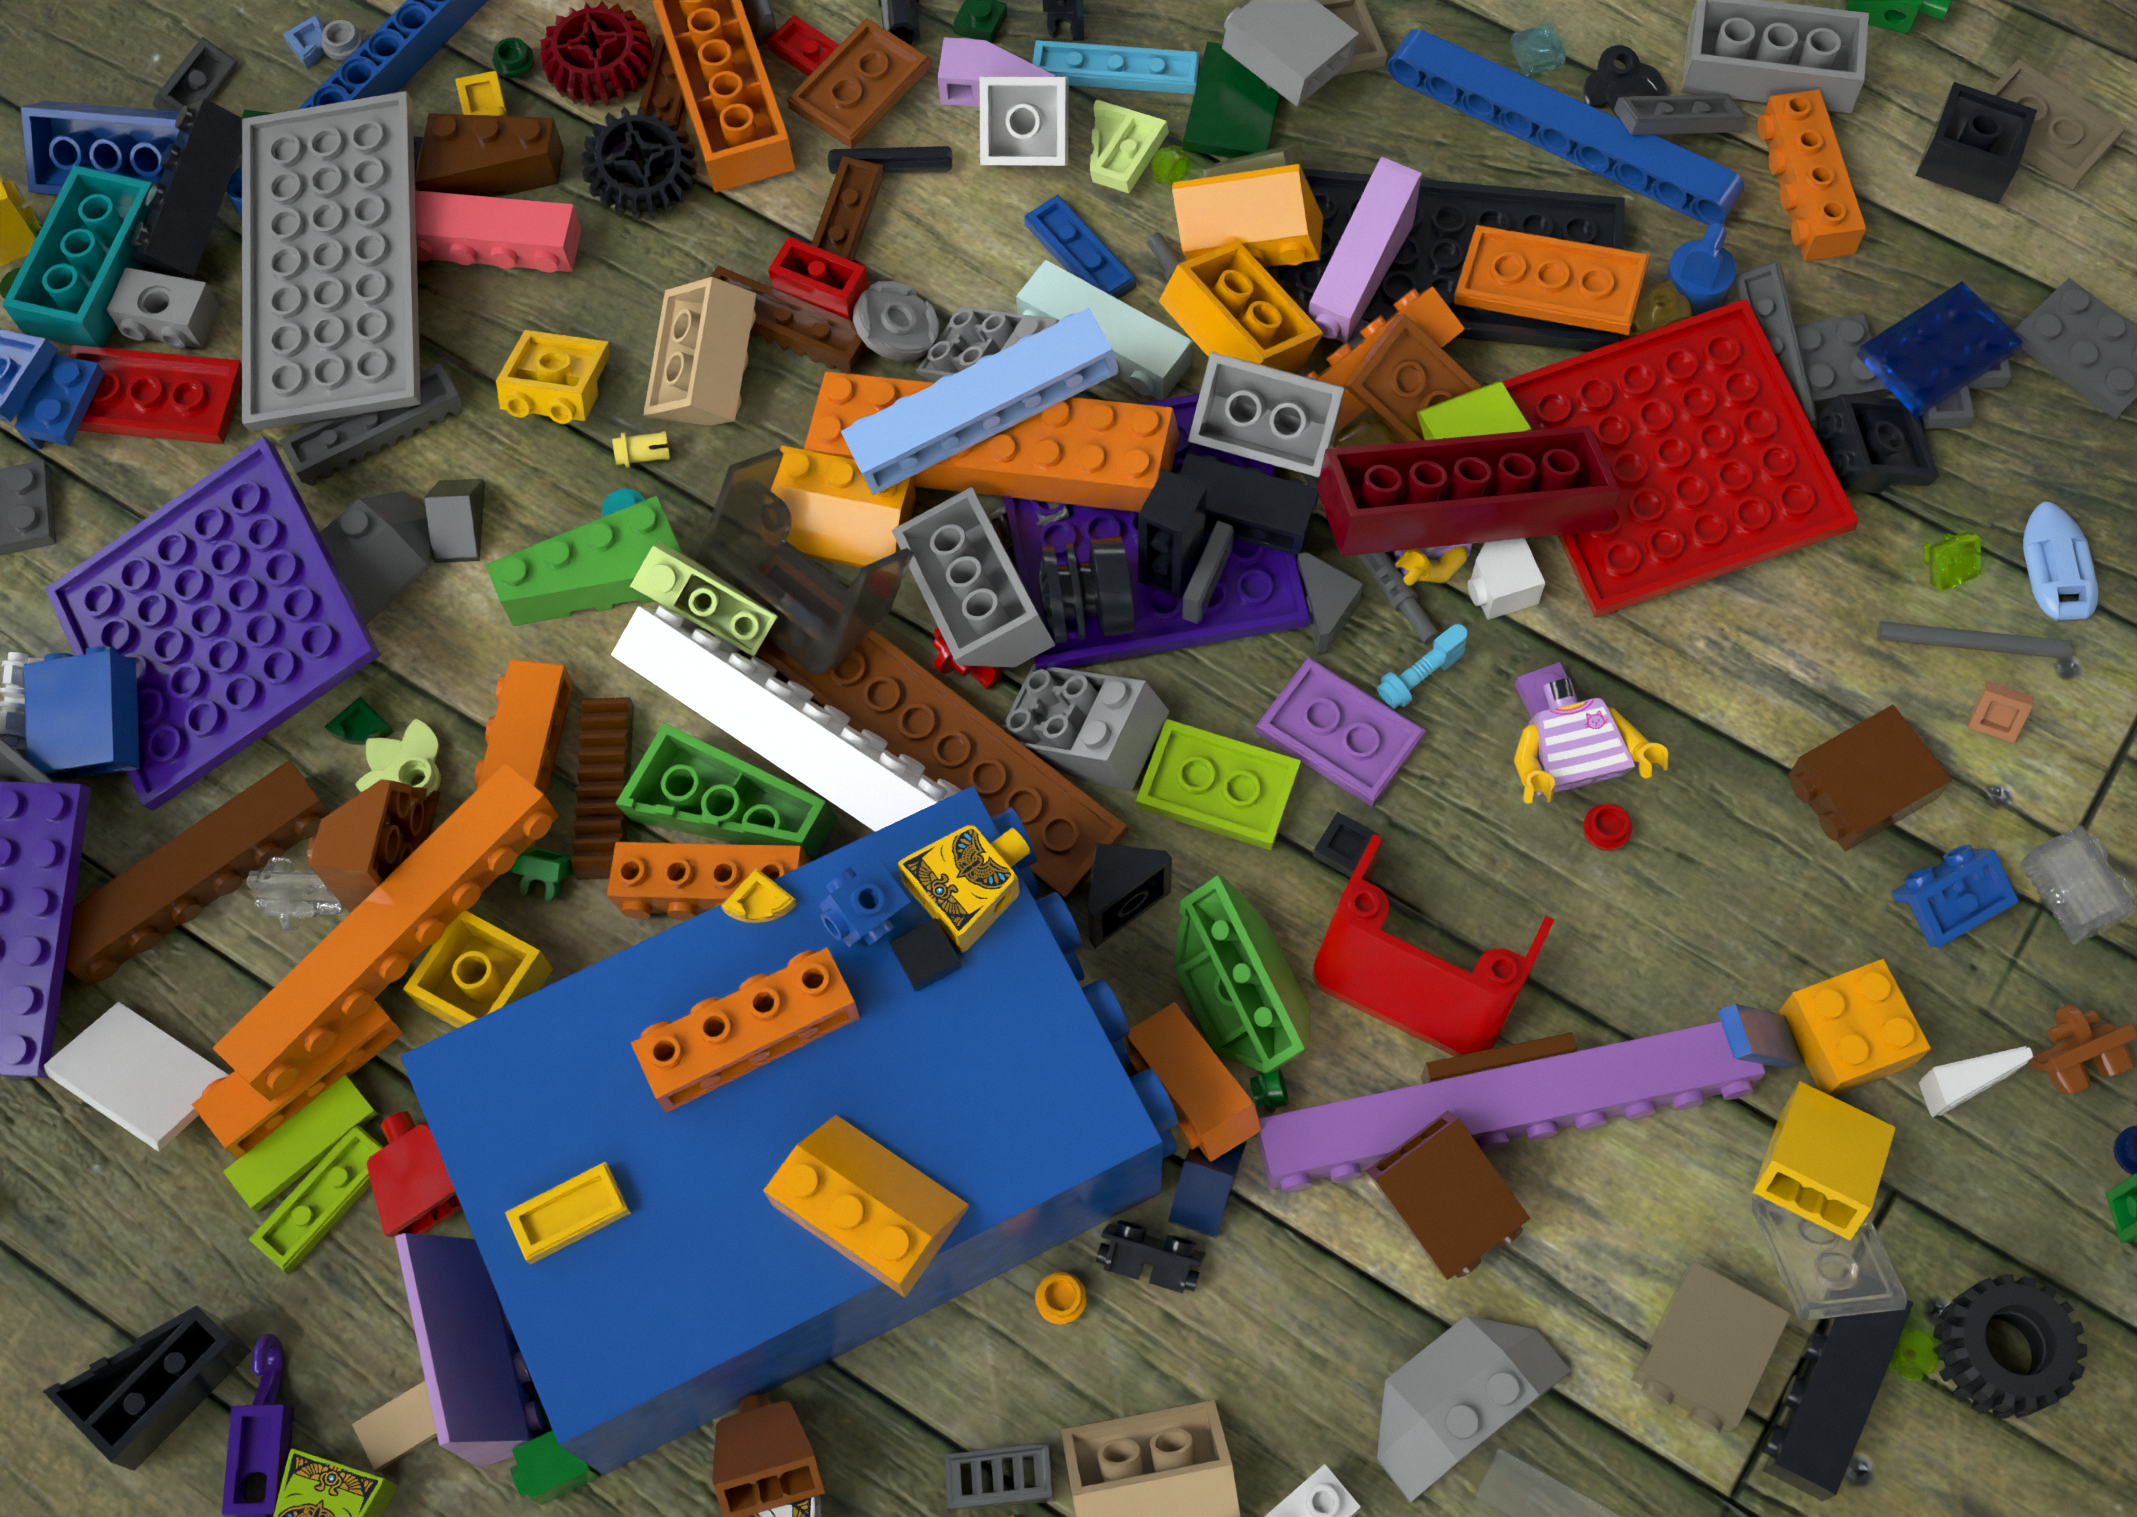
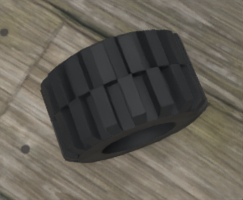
M2013 1274L2000 1275L1994 1280L1989 1277L1954 1298L1953 1302L1946 1306L1939 1315L1943 1322L1935 1326L1933 1338L1942 1341V1344L1933 1348L1934 1360H1943L1946 1367L1939 1371V1374L1944 1382L1952 1379L1957 1385V1388L1952 1393L1960 1401L1967 1397L1973 1399L1971 1409L1981 1414L1993 1409L1994 1418L2006 1419L2014 1414L2016 1419L2029 1416L2068 1396L2075 1388L2072 1382L2082 1378L2085 1367L2077 1363V1361L2087 1356V1344L2078 1343L2077 1336L2085 1333L2081 1321L2072 1323L2068 1314L2074 1311L2068 1301L2066 1300L2058 1304L2053 1299L2057 1291L2048 1285L2039 1290L2036 1289V1279L2023 1276L2015 1281ZM1989 1319L2010 1323L2024 1335L2030 1346L2032 1356L2031 1367L2027 1375L2012 1373L1994 1360L1988 1350L1985 1337Z

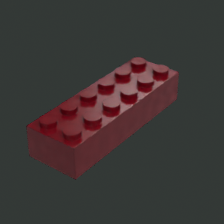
M1590 425L1325 449L1317 484V491L1341 556L1607 530L1621 492Z

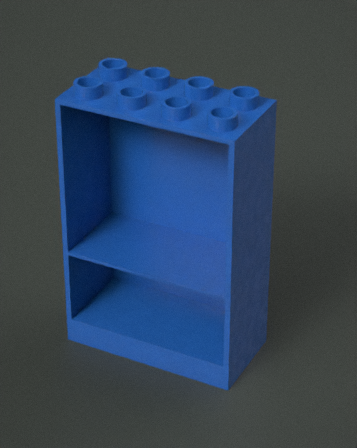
M973 785L772 880L795 898L797 903L793 910L776 920L764 923L743 922L724 913L721 905L716 906L400 1055L558 1444L601 1474L606 1475L738 1408L744 1398L755 1394L764 1395L1161 1193L1162 1159L1177 1152V1147L1170 1131L1171 1128L1178 1125L1177 1115L1161 1081L1151 1068L1130 1078L1123 1067L1130 1064L1127 1050L1121 1039L1130 1034L1125 1016L1111 988L1103 978L1083 988L1080 987L1078 982L1084 980L1085 976L1075 950L1083 946L1079 931L1058 892L1055 891L1037 901L1034 900L1041 897L1029 865L1037 862V857L1030 838L1012 807L990 817ZM967 825H974L989 843H992L1010 828H1014L1026 841L1031 851L1011 867L1018 877L1020 890L1018 897L963 954L948 938L961 961L962 968L915 992L891 950L889 942L933 920V918L902 882L897 863L914 852ZM880 859L911 902L889 919L895 928L870 946L862 938L849 948L843 939L839 941L828 932L821 919L823 912L818 905L831 894L826 885L851 867L858 875ZM828 947L855 1001L860 1018L665 1113L654 1096L631 1042L641 1038V1033L655 1023L661 1021H670L672 1023L690 1014L691 1008L705 999L711 997L721 999L738 991L741 983L752 976L766 973L769 976L787 967L788 962L794 956L804 951L815 950L818 952ZM835 1115L969 1204L965 1214L906 1298L774 1208L763 1191L795 1146ZM606 1161L631 1214L530 1265L524 1258L505 1212Z

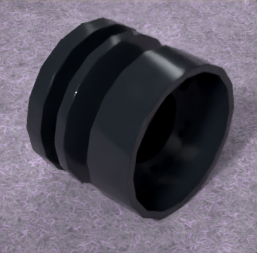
M1121 536L1090 540L1089 561L1079 563L1073 543H1065L1066 565L1057 566L1054 545L1042 546V561L1040 573H1038L1044 619H1046L1053 633L1055 644L1067 642L1065 621L1074 620L1078 641L1086 639L1087 618L1093 617L1097 618L1103 637L1135 632L1129 571Z

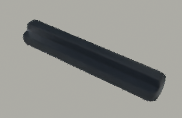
M949 146L832 149L828 154V168L831 174L837 173L843 156L883 165L885 173L948 172L953 166V155Z

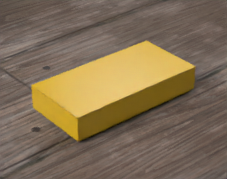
M605 1161L506 1211L505 1214L525 1260L531 1265L631 1214L609 1165Z

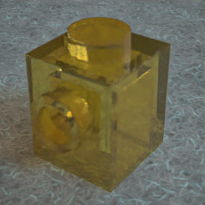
M1671 280L1643 289L1630 334H1623L1625 339L1690 318L1691 307L1685 295L1679 294Z

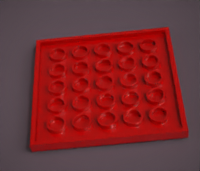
M1747 298L1501 381L1531 427V431L1590 425L1621 490L1607 530L1558 535L1594 618L1856 530L1859 520Z

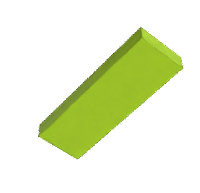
M345 1074L226 1168L223 1173L248 1206L257 1212L318 1164L348 1131L356 1125L363 1128L379 1114L353 1081Z
M359 1125L353 1127L248 1240L279 1268L290 1274L371 1186L366 1164L370 1156L384 1147Z

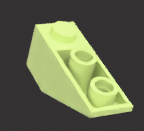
M660 541L652 546L630 587L752 656H755L777 618L776 614L716 574Z

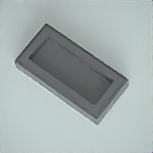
M1217 521L1183 596L1182 619L1196 624L1199 621L1201 622L1233 550V526Z

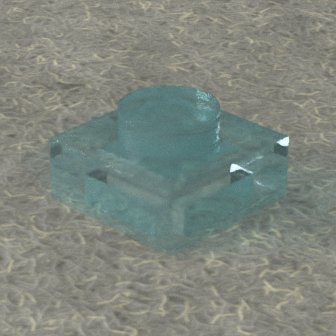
M1551 23L1512 34L1510 46L1525 76L1564 66L1566 53Z

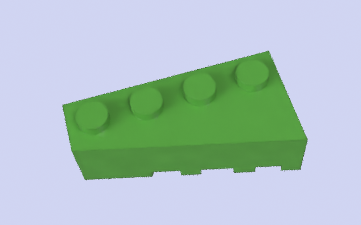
M654 496L485 564L508 618L513 626L569 617L572 616L573 611L595 608L596 612L614 609L613 604L636 600H640L641 604L655 602V600L630 587L652 546L658 541L681 554L683 553L658 497Z
M663 723L615 803L632 822L727 842L733 841L741 845L801 846L809 858L813 860L817 857L838 820L825 800L666 723Z

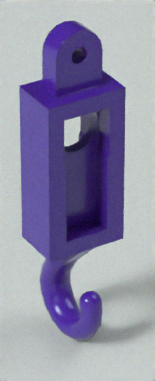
M271 1333L260 1336L255 1344L252 1372L255 1375L262 1376L252 1405L231 1406L222 1505L223 1516H274L288 1455L291 1451L294 1408L284 1404L275 1405L283 1376L284 1351L280 1340ZM262 1472L267 1476L265 1499L260 1503H249L245 1500L247 1477L253 1473Z

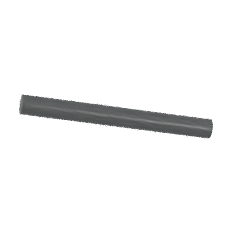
M1883 621L1879 622L1877 629L1878 640L2069 659L2072 652V642L2070 640Z

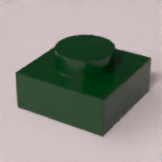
M965 0L953 22L954 34L975 40H986L993 44L1007 16V3L997 0Z

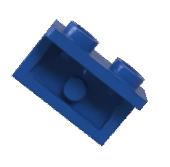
M55 354L51 360L49 371L38 380L27 399L25 408L17 415V422L14 427L31 448L42 449L45 441L70 446L105 372L96 362Z

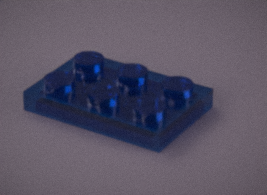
M1961 281L1861 345L1857 356L1918 418L2016 354L2024 342Z

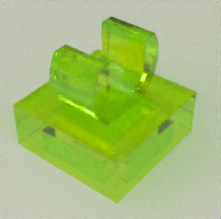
M1967 530L1955 536L1946 534L1943 536L1942 541L1933 545L1928 542L1924 543L1923 561L1929 566L1930 584L1940 592H1943L1981 576V538L1971 530Z

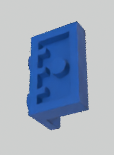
M1971 845L1954 848L1944 854V862L1934 868L1926 867L1908 874L1904 878L1905 884L1891 892L1895 902L1909 903L1929 946L1940 948L2019 902L1995 850L1974 849Z

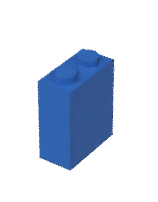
M95 646L87 648L84 655L73 656L68 653H51L44 655V661L24 664L26 759L53 782L140 769L136 660L118 654L114 647Z

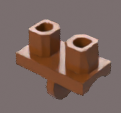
M2068 1004L2057 1009L2055 1013L2057 1026L2047 1030L2052 1042L2056 1043L2063 1039L2065 1041L2033 1054L2034 1057L2029 1060L2034 1071L2048 1073L2059 1094L2071 1095L2092 1085L2083 1064L2086 1060L2093 1058L2100 1076L2110 1077L2133 1068L2131 1055L2126 1043L2136 1039L2137 1035L2133 1025L2129 1023L2118 1028L2111 1023H2103L2090 1029V1027L2100 1023L2098 1014L2094 1010L2082 1014L2074 1005Z

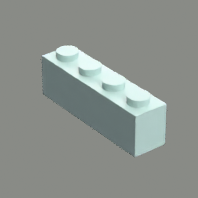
M1047 260L1042 263L1016 296L1017 314L1053 318L1059 321L1069 314H1077L1090 308L1113 349L1119 373L1115 376L1128 382L1135 391L1142 395H1151L1158 400L1165 399L1191 365V339Z

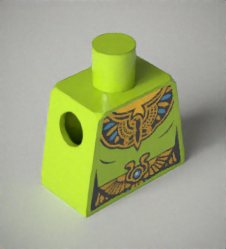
M291 1448L273 1517H382L395 1495L398 1485L384 1478Z

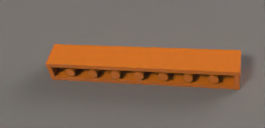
M505 762L212 1049L250 1086L270 1102L279 1093L290 1088L296 1081L298 1074L317 1055L326 1052L334 1043L335 1038L355 1018L362 1016L370 1008L372 1001L391 982L398 980L405 974L409 964L427 946L436 943L444 934L445 929L464 910L471 908L478 901L481 893L499 875L506 873L512 868L517 857L529 845L548 832L551 824L559 815L545 795Z

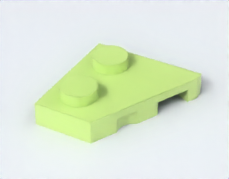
M1096 100L1093 107L1095 127L1092 129L1091 141L1093 153L1090 157L1092 182L1130 193L1168 135L1167 121Z

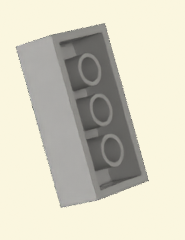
M1696 0L1688 25L1682 93L1699 95L1728 94L1732 99L1767 103L1770 96L1820 89L1827 111L1851 113L1865 81L1869 13L1765 0Z

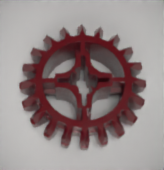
M603 0L597 7L591 8L587 2H585L584 9L576 11L570 7L569 16L567 17L556 15V26H547L546 37L540 40V62L547 81L552 87L556 88L561 97L569 96L574 104L585 99V102L590 107L593 106L596 100H602L608 107L610 98L618 97L624 101L625 91L637 92L638 82L646 81L647 70L653 61L652 43L642 21L637 20L632 10L624 12L619 4H615L608 9Z

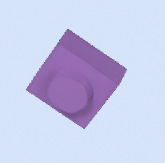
M1560 662L1517 677L1515 687L1531 719L1537 713L1549 710L1543 686L1556 680L1568 678ZM1575 693V696H1576V699H1577V703H1578V702H1580V701H1579V699H1578V697H1577V695H1576V693Z

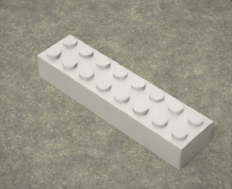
M659 605L657 610L638 606L611 653L613 657L875 832L962 791L950 782L940 778L937 783L923 775L925 766L905 754H900L899 758L885 750L888 742L877 734L863 729L860 733L847 725L850 717L830 705H825L823 709L811 701L814 694L805 687L790 680L785 684L774 677L777 670L770 664L756 657L748 660L738 653V647L717 635L713 637L702 630L701 626L663 605Z

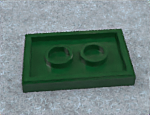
M1207 41L1183 138V150L1228 158H1237L1267 151L1281 94L1273 88L1268 89L1266 82L1223 50V44Z

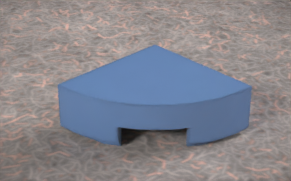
M318 14L283 33L286 43L307 69L313 66L324 53L321 40L325 27Z

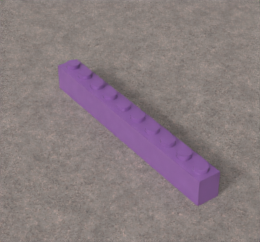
M1716 1022L1258 1118L1262 1131L1255 1135L1268 1188L1281 1187L1283 1193H1292L1311 1187L1312 1180L1331 1177L1332 1182L1337 1183L1358 1178L1362 1175L1361 1170L1369 1169L1447 1110L1460 1119L1482 1151H1491L1508 1145V1139L1527 1135L1529 1141H1538L1558 1134V1128L1576 1125L1579 1131H1585L1601 1127L1607 1123L1606 1118L1625 1114L1626 1120H1638L1655 1114V1108L1674 1104L1675 1110L1690 1109L1703 1104L1705 1097L1719 1094L1723 1095L1724 1100L1741 1098L1753 1092L1752 1087L1764 1076L1765 1070L1763 1064L1733 1058L1722 1023Z

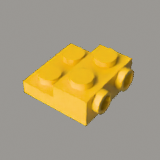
M524 330L496 379L500 409L506 410L509 414L518 418L526 417L528 414L549 416L553 421L560 424L569 423L571 420L586 421L599 396L597 380L610 357L609 341Z

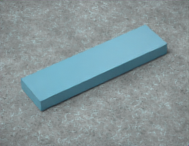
M1036 40L1032 64L1057 77H1069V85L1194 94L1198 80L1200 52Z

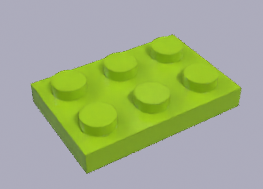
M1166 719L1136 798V808L1272 851L1300 769L1301 760Z

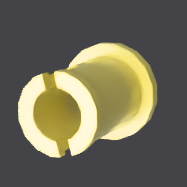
M666 431L626 437V433H621V438L612 439L616 465L625 464L626 468H630V463L661 459L670 460L668 447L649 448L651 445L667 444Z

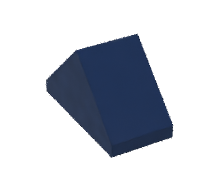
M1246 1141L1212 1162L1207 1159L1199 1147L1193 1150L1189 1149L1183 1164L1168 1223L1217 1238L1247 1144Z

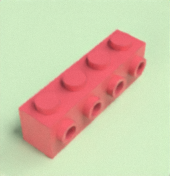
M415 191L418 261H452L460 265H470L472 263L495 265L503 269L514 267L530 268L547 273L555 271L572 272L582 233L573 204Z

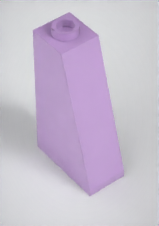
M1384 157L1380 158L1309 304L1308 317L1323 332L1322 337L1336 339L1343 343L1349 341L1413 227L1422 176L1421 172Z

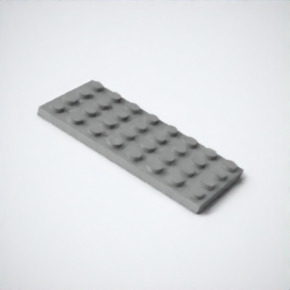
M407 91L242 119V424L249 431L420 405L413 100Z

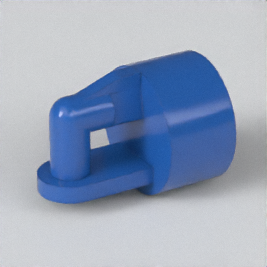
M1718 222L1712 223L1707 228L1703 240H1694L1681 245L1671 257L1663 281V293L1669 304L1684 314L1696 316L1722 307L1727 300L1736 276V264L1732 255L1722 247L1727 235L1726 227Z

